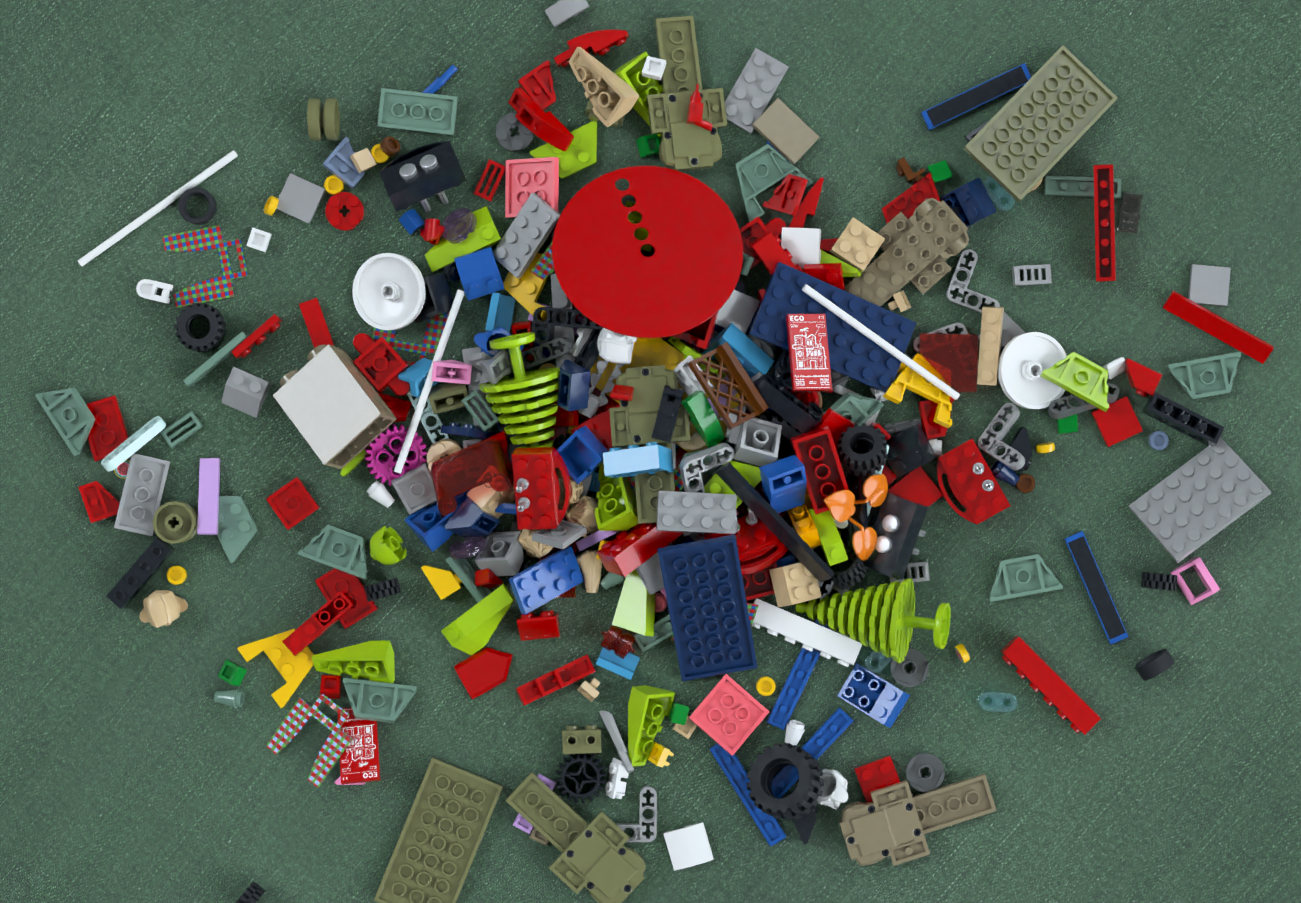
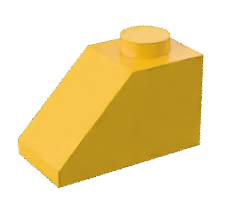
M429 565L421 567L441 600L462 588V581L453 571Z

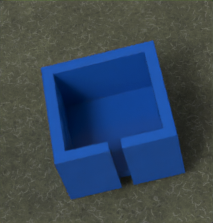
M586 425L576 430L557 449L566 464L569 475L577 484L587 479L603 463V453L609 452Z

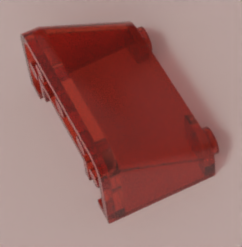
M488 438L438 459L431 466L437 506L442 516L455 511L457 501L454 496L489 482L493 490L499 492L513 487L512 461L501 441L495 438Z

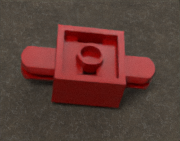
M758 216L739 229L743 252L754 257L750 270L761 263L750 247V244L767 231L772 234L776 233L778 237L782 236V227H786L782 219L774 218L764 225Z
M365 333L357 334L353 339V346L361 355L353 363L378 391L382 392L389 386L396 395L405 396L410 391L409 382L400 380L398 375L410 366L384 337L374 342Z

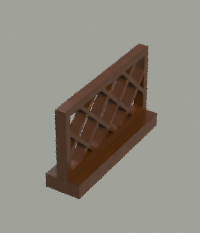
M727 342L688 363V366L729 431L757 417L769 408ZM711 356H715L719 365L711 363ZM697 363L706 366L705 373L698 369ZM710 368L718 370L717 377L709 374ZM722 372L727 375L729 382L721 379ZM708 379L716 382L715 389L708 385ZM720 384L728 387L727 393L719 391ZM732 388L737 391L740 396L739 398L732 396ZM718 396L726 398V406L720 404ZM731 401L739 403L738 410L730 408ZM743 405L748 408L751 414L742 412ZM729 412L737 415L735 423H732L730 420Z

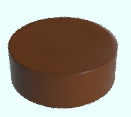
M388 136L384 138L380 144L381 150L388 156H395L400 151V144L393 137Z
M1029 474L1019 475L1020 478L1015 484L1017 490L1022 493L1031 492L1035 487L1033 476Z

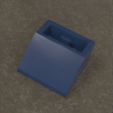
M980 178L972 180L940 198L966 227L997 212Z
M568 359L564 360L560 368L558 406L567 411L587 408L591 371Z
M468 498L461 504L459 510L449 518L448 523L444 527L464 538L487 536L501 520L480 509Z

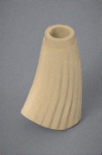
M585 550L576 558L583 573L587 593H598L602 571V561L596 559V552L598 550Z

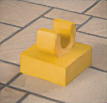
M655 742L648 760L663 768L664 765L669 766L670 764L666 761L668 755L673 756L674 754L670 749Z

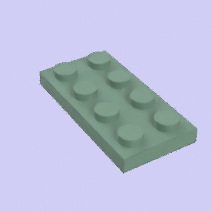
M381 88L377 126L454 135L458 97Z

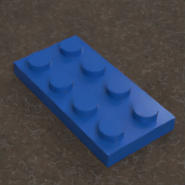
M567 546L565 549L555 552L509 578L521 614L525 615L584 581L572 546Z

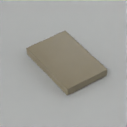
M779 98L752 125L793 165L820 138Z

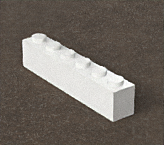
M756 598L753 604L759 606L752 627L757 629L760 626L767 629V633L777 637L778 634L785 636V641L792 644L799 642L803 644L802 648L813 652V649L820 651V656L827 659L834 657L838 659L837 663L843 666L854 665L862 646L860 642Z

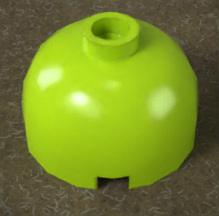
M383 526L370 539L371 557L384 565H393L402 561L407 555V550L402 548L400 543H403V540L392 527L386 528V526Z

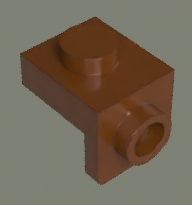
M904 157L896 162L897 166L895 169L900 177L903 176L907 183L911 180L915 183L923 178L924 168L913 173Z

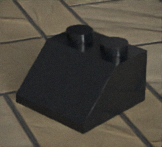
M445 273L424 278L426 288L425 302L420 314L415 319V323L450 313L453 298Z
M919 423L886 440V445H889L888 462L897 478L937 457Z

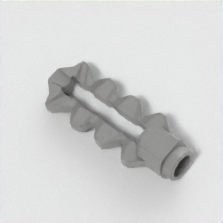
M606 360L598 361V373L591 374L590 382L592 387H589L588 406L585 409H579L578 412L592 418L599 407L607 404L609 400L605 393L612 391L615 386L613 380L622 374L619 368L626 364L617 363L600 397L592 393L609 362Z

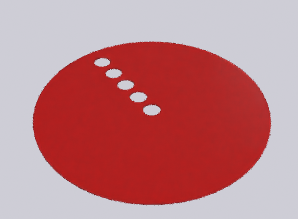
M634 166L606 173L585 185L573 196L558 219L552 242V258L556 277L563 292L575 308L597 325L618 334L638 338H660L691 330L707 321L722 308L739 280L743 261V244L738 224L731 210L709 186L678 170L658 166ZM626 179L629 182V188L625 191L618 190L615 186L616 181ZM626 195H631L635 198L636 203L632 207H625L621 202L622 198ZM639 212L642 215L641 222L637 224L631 223L628 220L629 213ZM636 229H646L649 234L645 240L636 239L634 236ZM647 244L653 246L655 253L650 257L643 256L640 252L642 246Z

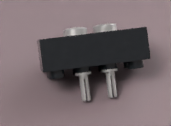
M450 141L435 142L415 148L397 157L379 171L396 212L405 210L417 202H421L425 212H428V210L430 212L431 207L427 198L438 194L442 203L446 205L449 201L444 191L452 187H458L467 181Z
M887 492L884 502L878 507H871L868 515V527L872 528L873 526L877 534V542L872 554L867 560L862 561L864 566L889 577L903 579L911 555L919 554V549L914 548L918 536L924 537V534H926L924 530L920 529L928 506L898 494Z

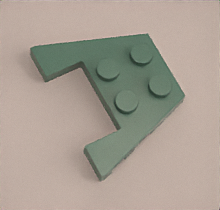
M769 144L735 164L749 222L765 214L755 196L779 182L788 174L807 179L806 188L813 184L810 178L788 162L786 158Z

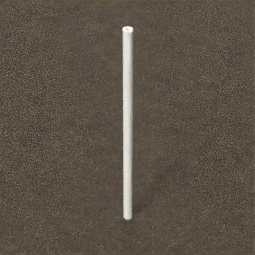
M234 150L80 258L78 260L79 264L83 267L176 201L186 190L197 186L238 157L237 153Z
M807 284L804 285L802 291L950 397L955 400L958 399L960 394L813 288Z
M457 290L433 361H441L465 293L462 290ZM433 361L394 472L400 474L433 381H431Z

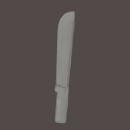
M599 711L627 773L633 772L634 768L627 755L628 751L625 748L612 714L607 711Z

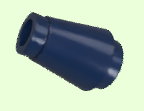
M998 460L991 467L994 477L1012 486L1020 478L1013 469Z

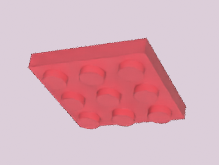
M558 157L506 160L505 218H516L531 193H536L558 212Z
M725 674L688 718L733 756L769 711Z

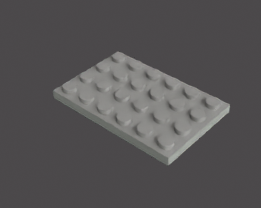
M1220 437L1216 445L1205 448L1130 504L1129 509L1174 560L1179 563L1270 495L1271 491Z

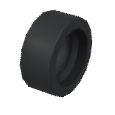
M193 187L186 190L178 201V209L181 216L194 225L208 223L216 213L217 204L215 198L210 192L202 188ZM201 195L207 199L209 208L204 216L193 217L188 213L186 204L192 196Z
M1161 649L1141 660L1135 666V669L1141 678L1146 681L1166 671L1173 665L1174 660L1167 649Z

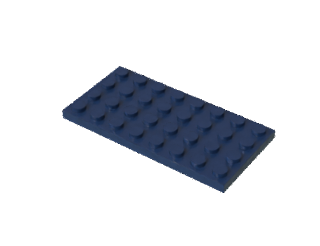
M777 262L749 334L789 351L786 315L825 314L830 370L885 393L894 382L901 361L802 291V288L807 284L903 354H905L916 322L788 265Z
M735 534L657 548L682 681L758 668Z

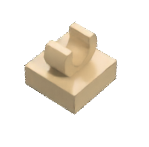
M904 290L894 294L895 301L888 303L891 311L898 307L901 312L912 308Z
M596 678L590 683L584 681L577 690L592 702L599 695L596 688L600 682Z

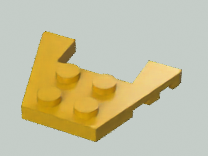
M541 253L536 254L521 278H516L511 272H508L503 283L505 290L531 315L534 314L537 308L545 307L536 302L548 277L542 280L531 272L543 254ZM542 311L541 318L545 321L548 315L546 311Z
M918 353L912 358L917 364L951 387L950 369ZM906 365L884 393L883 397L899 404L902 401L906 388L937 403L938 407L933 422L950 428L952 426V419H950V411H952L950 396Z
M296 629L237 648L246 662H249L264 651L287 683L271 694L280 708L287 704L290 697L314 665L311 659L314 653L308 646L294 656L282 642Z

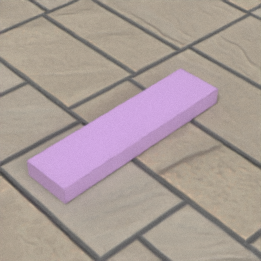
M200 458L198 535H218L219 458Z

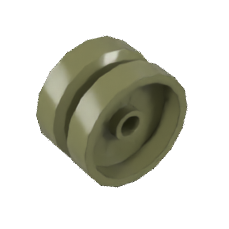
M309 98L307 124L311 141H321L324 133L328 141H338L340 134V111L337 98H327L324 102V108L320 98Z
M182 501L167 502L161 505L155 512L153 529L156 535L163 541L171 544L184 543L192 539L197 533L198 513L189 503ZM175 520H179V525H175Z

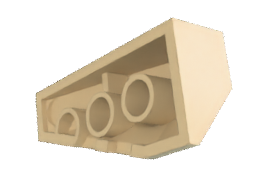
M581 47L576 48L569 60V64L578 82L582 83L586 91L584 94L593 105L592 110L606 127H609L632 109L639 95L627 82Z

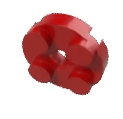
M340 192L329 198L325 208L326 218L338 230H353L364 218V206L359 198L352 193ZM344 206L350 209V213H347L346 217H343V214L340 213Z

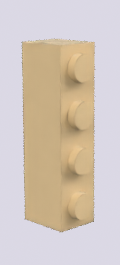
M982 307L977 384L997 386L999 384L998 362L1001 355L1004 307Z

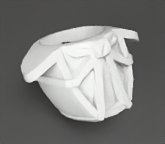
M602 328L597 341L599 356L612 363L630 364L634 342H636L637 337L618 334Z
M823 769V776H820L824 779V786L820 788L823 793L821 797L818 796L816 801H818V804L827 805L837 810L840 804L845 803L848 799V782L837 770Z

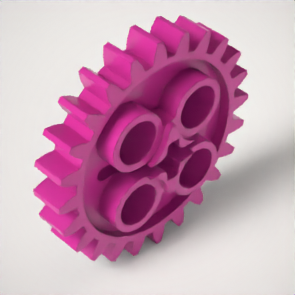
M393 424L392 429H385V432H382L369 444L371 447L365 448V451L369 453L364 455L365 460H368L366 466L371 467L369 472L370 474L375 473L374 477L376 480L380 478L381 483L387 480L389 486H391L393 479L401 477L410 470L422 465L421 463L427 462L426 458L423 457L427 455V451L423 450L426 448V445L421 443L423 441L421 436L417 437V431L409 451H414V453L406 458L405 462L409 463V465L406 466L404 464L401 474L392 470L397 463L398 457L393 456L391 451L383 447V445L386 444L395 454H400L409 427L405 430L403 424H401L399 429H397L396 425ZM394 439L400 440L397 445H391ZM381 453L387 454L384 459H378Z

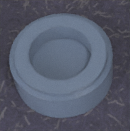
M1155 431L1148 438L1149 446L1154 450L1166 448L1169 442L1168 436L1162 431Z

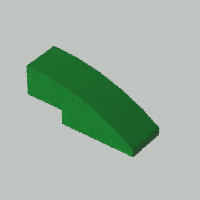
M696 390L681 401L690 415V421L708 448L716 446L725 439L718 418L702 391Z

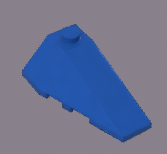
M474 481L453 490L450 496L444 499L440 498L436 503L421 508L404 520L421 542L432 552L452 535L453 532L447 530L444 526L448 523L449 518L459 510L461 504L469 498L467 494L476 484Z

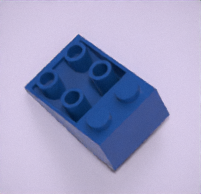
M796 455L759 467L764 498L778 514L805 504L807 486L805 467Z
M856 663L837 696L881 724L891 728L910 695Z

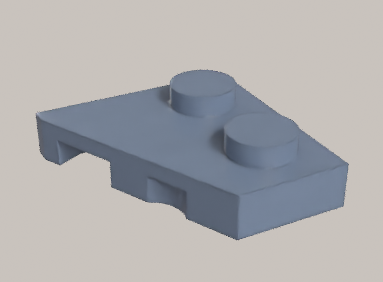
M345 137L324 161L322 166L353 190L364 177L365 172L359 173L350 158L355 152H353L349 139Z

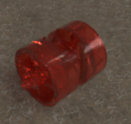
M612 625L609 631L601 632L604 635V639L600 646L608 651L614 650V654L623 660L628 653L636 651L632 646L636 638L629 633L623 634L622 629Z

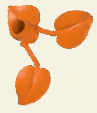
M875 474L867 478L863 485V495L866 497L864 500L855 501L854 494L849 490L837 491L823 500L836 521L844 522L849 520L860 528V531L854 533L852 544L856 555L862 561L867 560L874 551L877 534L871 527L864 529L851 516L855 513V504L867 503L869 501L870 506L878 507L884 502L888 492V483L884 474Z

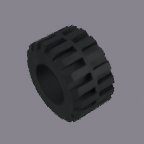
M192 303L193 305L185 306L186 309H181L179 312L180 316H177L175 319L177 324H174V328L177 330L175 334L176 337H179V342L184 344L186 348L199 352L211 351L212 348H217L219 346L218 343L224 340L222 338L223 335H226V322L223 320V315L219 313L220 311L205 303ZM199 316L208 318L210 322V331L202 339L195 338L191 333V324Z
M862 423V426L854 424L853 428L850 426L846 428L847 432L843 431L838 439V455L843 469H847V472L850 474L854 472V475L858 477L859 474H863V477H866L869 473L873 475L875 470L879 472L882 469L881 465L884 466L887 459V445L884 434L881 433L879 428L874 429V425L866 426V423ZM859 446H867L872 449L865 454L853 452Z

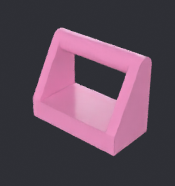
M1195 556L1170 572L1171 575H1177V584L1190 605L1220 590L1200 557ZM1193 566L1207 588L1206 591L1197 597H1194L1180 575V572Z

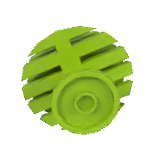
M534 332L510 335L490 341V347L494 350L508 348L514 374L504 376L496 384L487 382L479 385L482 392H489L485 396L486 400L489 403H497L491 406L494 413H503L498 417L501 424L510 423V425L504 427L507 434L517 433V435L510 438L511 442L514 445L526 444V446L518 448L553 447L554 443L553 440L546 439L553 437L555 434L554 428L547 427L556 423V416L549 415L557 412L558 405L551 403L558 400V392L551 391L559 388V380L555 378L560 377V367L525 371L520 346L533 342L535 340Z
M910 578L904 579L901 583L900 581L891 582L889 586L885 583L880 584L878 587L870 586L866 590L864 588L857 589L854 594L853 591H846L843 596L840 593L832 595L831 599L829 596L820 599L819 604L818 599L809 600V603L801 602L796 604V612H805L808 618L815 620L817 616L819 623L824 626L828 621L830 629L836 631L839 628V632L842 635L848 636L849 634L851 639L860 641L864 646H870L876 652L881 651L882 655L888 658L892 657L898 663L903 662L904 657L907 655L913 628L933 630V642L935 647L939 649H944L949 635L951 618L949 603H941L938 606L935 619L916 617L914 583Z

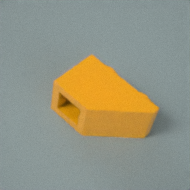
M806 504L787 510L795 532L811 548L822 545L817 528Z

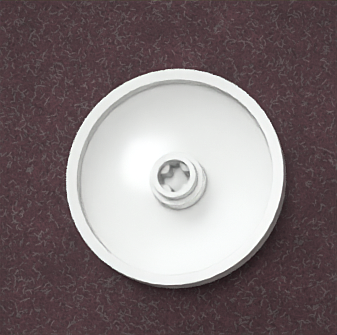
M382 253L369 258L362 264L355 276L352 293L356 310L365 322L381 330H397L409 325L418 317L425 302L426 288L422 273L410 259L399 254Z
M1040 332L1020 334L1008 342L999 358L998 378L1005 395L1014 404L1026 409H1041L1048 407L1051 401L1059 399L1065 392L1063 388L1040 376L1045 369H1049L1056 362L1066 358L1067 355L1062 346L1051 336Z

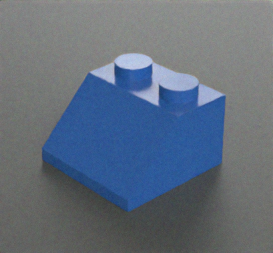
M491 246L454 258L468 301L505 289Z

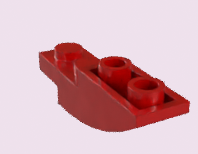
M601 30L575 37L567 41L569 50L554 57V61L558 68L560 66L563 68L569 66V60L577 47H581L588 53L589 50H592L595 56L598 54L602 56L610 51L609 48L616 45L618 47L626 43L628 33L625 30Z
M521 87L515 88L508 102L517 111L515 117L545 142L564 152L567 151L574 136L550 111L544 112Z
M342 591L338 592L282 642L296 656L338 621L353 604Z

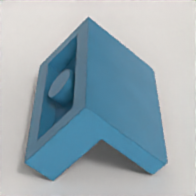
M495 292L492 293L486 331L503 327L510 333L516 301L514 297Z
M422 358L398 375L400 380L409 382L412 396L419 397L421 395L432 360ZM433 381L432 387L439 382Z
M606 642L596 665L631 680L640 658Z

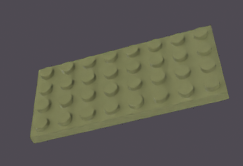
M1062 45L972 138L963 150L1019 203L1118 97Z
M432 757L374 901L378 903H456L503 785Z

